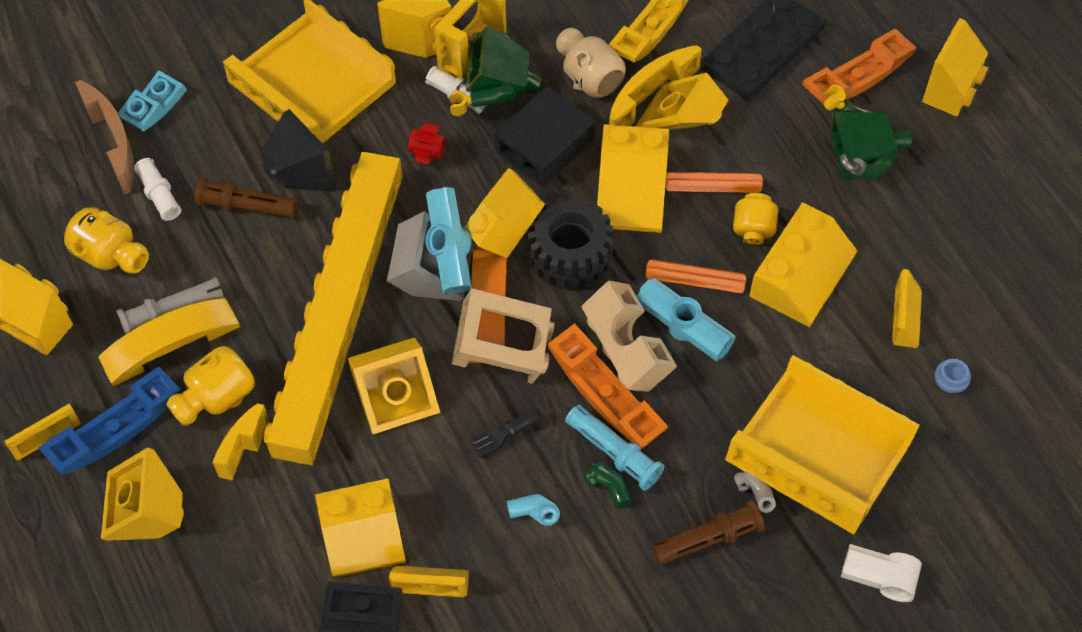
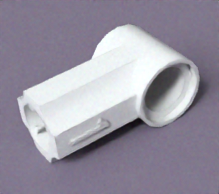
M850 544L841 577L878 588L883 596L891 600L911 602L914 599L921 562L908 554L891 553L890 555H885Z

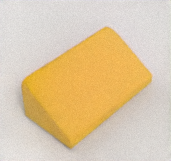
M907 269L901 271L895 287L892 343L897 346L917 348L920 336L922 291Z
M69 403L4 442L15 459L20 460L39 449V446L69 426L73 429L81 423Z
M395 566L389 575L391 587L402 588L404 594L451 597L467 596L468 570Z

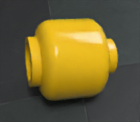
M749 193L745 195L744 199L736 203L733 229L737 235L743 237L745 243L760 245L763 244L765 239L772 238L776 234L778 206L771 201L770 196L761 193Z

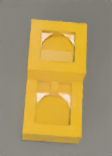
M257 403L234 424L222 441L213 459V465L219 478L233 480L244 449L258 452L266 425L269 422L263 404Z

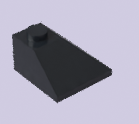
M290 109L286 110L262 148L265 163L262 164L264 171L271 180L277 179L286 189L333 191L336 189L329 150Z

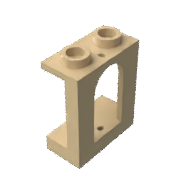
M471 288L462 305L452 365L466 367L470 360L527 373L529 374L527 383L533 384L540 374H545L548 367L549 354L545 353L546 342H550L554 331V322L550 321L552 309ZM486 310L532 323L536 327L533 350L522 351L478 340L477 333L481 311Z

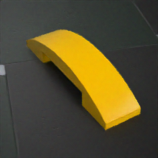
M651 0L629 28L623 26L609 43V46L618 55L634 63L641 60L663 39L689 0Z
M696 45L675 50L657 58L638 71L618 94L610 113L609 125L631 126L635 123L636 106L662 86L663 83L668 80L675 81L690 77L699 70L702 48Z
M226 298L202 301L173 310L139 326L113 343L98 358L112 386H116L145 372L143 364L205 335L210 342L240 328V324Z

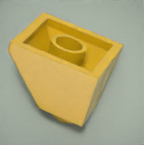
M708 73L663 83L635 127L670 130L692 128L706 124L712 125L721 118L722 110L729 100Z
M508 168L481 202L464 228L470 232L471 238L479 247L508 258L545 203L514 170Z
M146 448L107 472L101 539L107 541L156 539L180 527L184 515L182 508L183 493L154 449Z

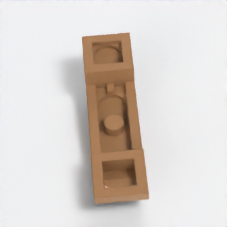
M79 80L75 83L92 123L95 124L105 120L118 147L106 153L124 195L131 192L134 181V157L121 119L115 108L101 92L90 84Z

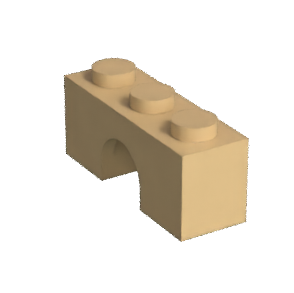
M607 281L581 306L588 318L587 323L589 327L596 332L603 345V352L614 364L618 371L620 382L628 390L649 392L677 367L660 338L639 336L635 341L633 340V324L645 310L629 284Z

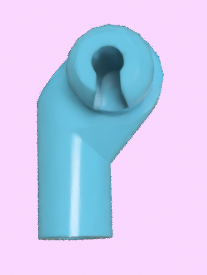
M540 494L506 501L510 519L529 515L539 523L551 526L558 521L560 516L558 507Z

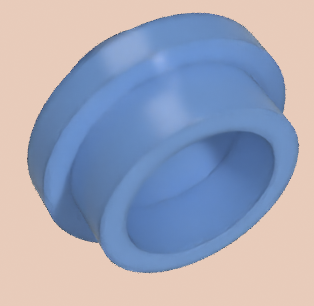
M959 359L943 361L938 365L934 375L937 385L949 393L964 391L971 380L968 366Z

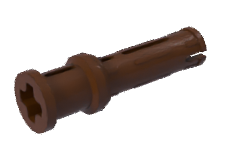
M201 176L195 189L194 199L197 206H203L204 204L222 207L224 211L240 208L290 217L291 219H294L297 213L298 199L295 197L291 198L238 188L237 184L230 181L222 184L208 181L207 177Z
M750 500L746 502L744 507L729 513L724 511L718 512L714 516V520L680 532L664 540L651 543V548L658 565L661 566L715 543L723 541L724 543L731 544L736 541V537L754 530L757 533L762 532L765 529L764 522L756 503Z

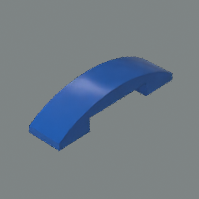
M157 367L130 386L132 394L74 432L69 426L39 446V449L61 475L85 467L115 451L147 428L168 408L166 406L168 399L175 394H181L180 388L160 367Z

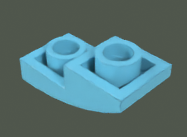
M158 70L142 93L135 89L118 112V115L124 121L144 132L158 122L178 102L187 89L182 83Z

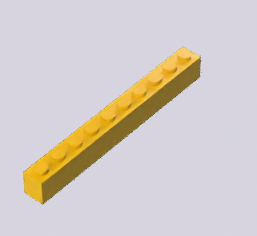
M362 152L358 164H353L350 173L351 186L349 190H345L341 201L342 213L340 217L335 218L333 223L332 236L334 238L332 244L325 247L323 254L324 268L322 273H317L315 277L313 301H308L305 307L304 321L306 323L303 331L297 332L294 343L296 353L293 361L287 362L284 373L286 383L283 392L278 391L275 398L274 411L276 414L273 423L268 422L265 428L264 443L268 446L271 458L313 466L403 178L400 158Z

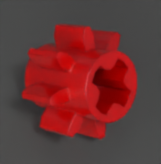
M424 123V126L421 125L420 129L413 128L408 142V152L415 154L414 162L429 165L430 162H433V158L441 159L445 148L446 136L438 133L440 126Z

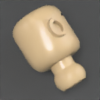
M567 28L557 37L556 48L563 56H566L563 70L574 81V89L583 90L590 97L601 98L613 93L620 86L626 73L625 63L603 39L594 36L584 38L583 34L576 28Z

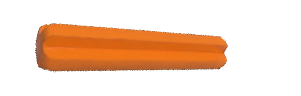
M668 172L666 174L665 187L667 191L759 193L763 187V178L759 173Z
M652 259L648 261L646 268V278H655L658 281L743 293L746 285V275L744 273Z

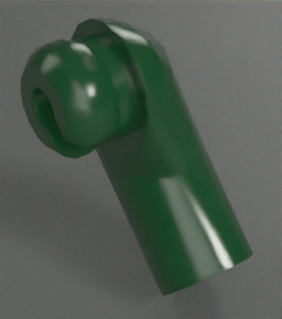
M593 463L591 468L584 471L583 477L589 486L597 487L599 484H602L608 488L615 508L619 509L631 504L630 494L623 476L619 472L603 463Z

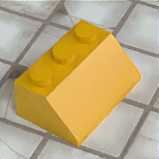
M802 202L754 274L750 297L810 328L855 257L857 249L833 217Z

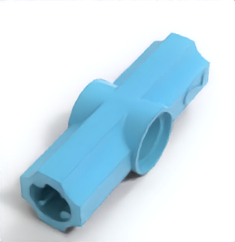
M454 188L433 189L426 193L431 227L426 235V246L431 254L437 256L443 294L464 293L472 288L466 258L471 248L472 238L470 232L466 228L461 227Z
M655 278L648 279L636 296L643 309L667 325L670 334L675 339L689 341L715 361L722 359L735 342L736 336L704 314L696 300L690 297H680ZM681 317H687V318H689V319H691V320H690V321H683V320H680L679 318H681Z

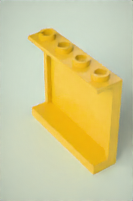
M303 0L306 12L304 15L243 62L234 55H231L223 61L228 82L276 121H279L282 114L290 109L321 143H324L396 84L395 65L389 56L380 54L372 48L365 38H359L351 32L343 21H337L330 16L322 5H316L311 0Z
M792 355L786 372L743 431L738 430L732 438L725 460L848 532L855 534L911 445L920 425L905 415L899 414L877 402L874 398L866 396L848 386L843 381L819 370L811 363Z

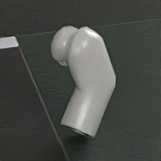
M745 471L735 474L734 478L739 491L745 492L752 488L760 511L767 513L775 508L776 502L771 486Z

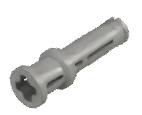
M214 277L209 281L158 301L148 298L144 300V304L127 311L119 309L116 312L125 334H128L139 326L168 312L194 303L224 298L222 289L207 293V290L220 285L217 278Z

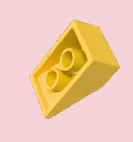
M604 124L597 205L603 209L602 215H608L613 229L662 233L669 129Z

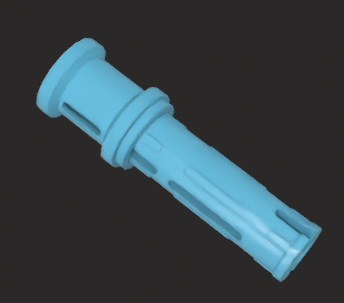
M578 404L568 413L565 422L615 461L616 469L620 472L626 471L636 479L642 490L646 491L656 483L664 470V464L659 461L655 463L641 452V446L637 443H628L599 419L590 414L582 405Z

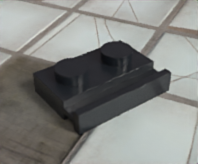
M327 581L319 632H397L403 600L402 588Z

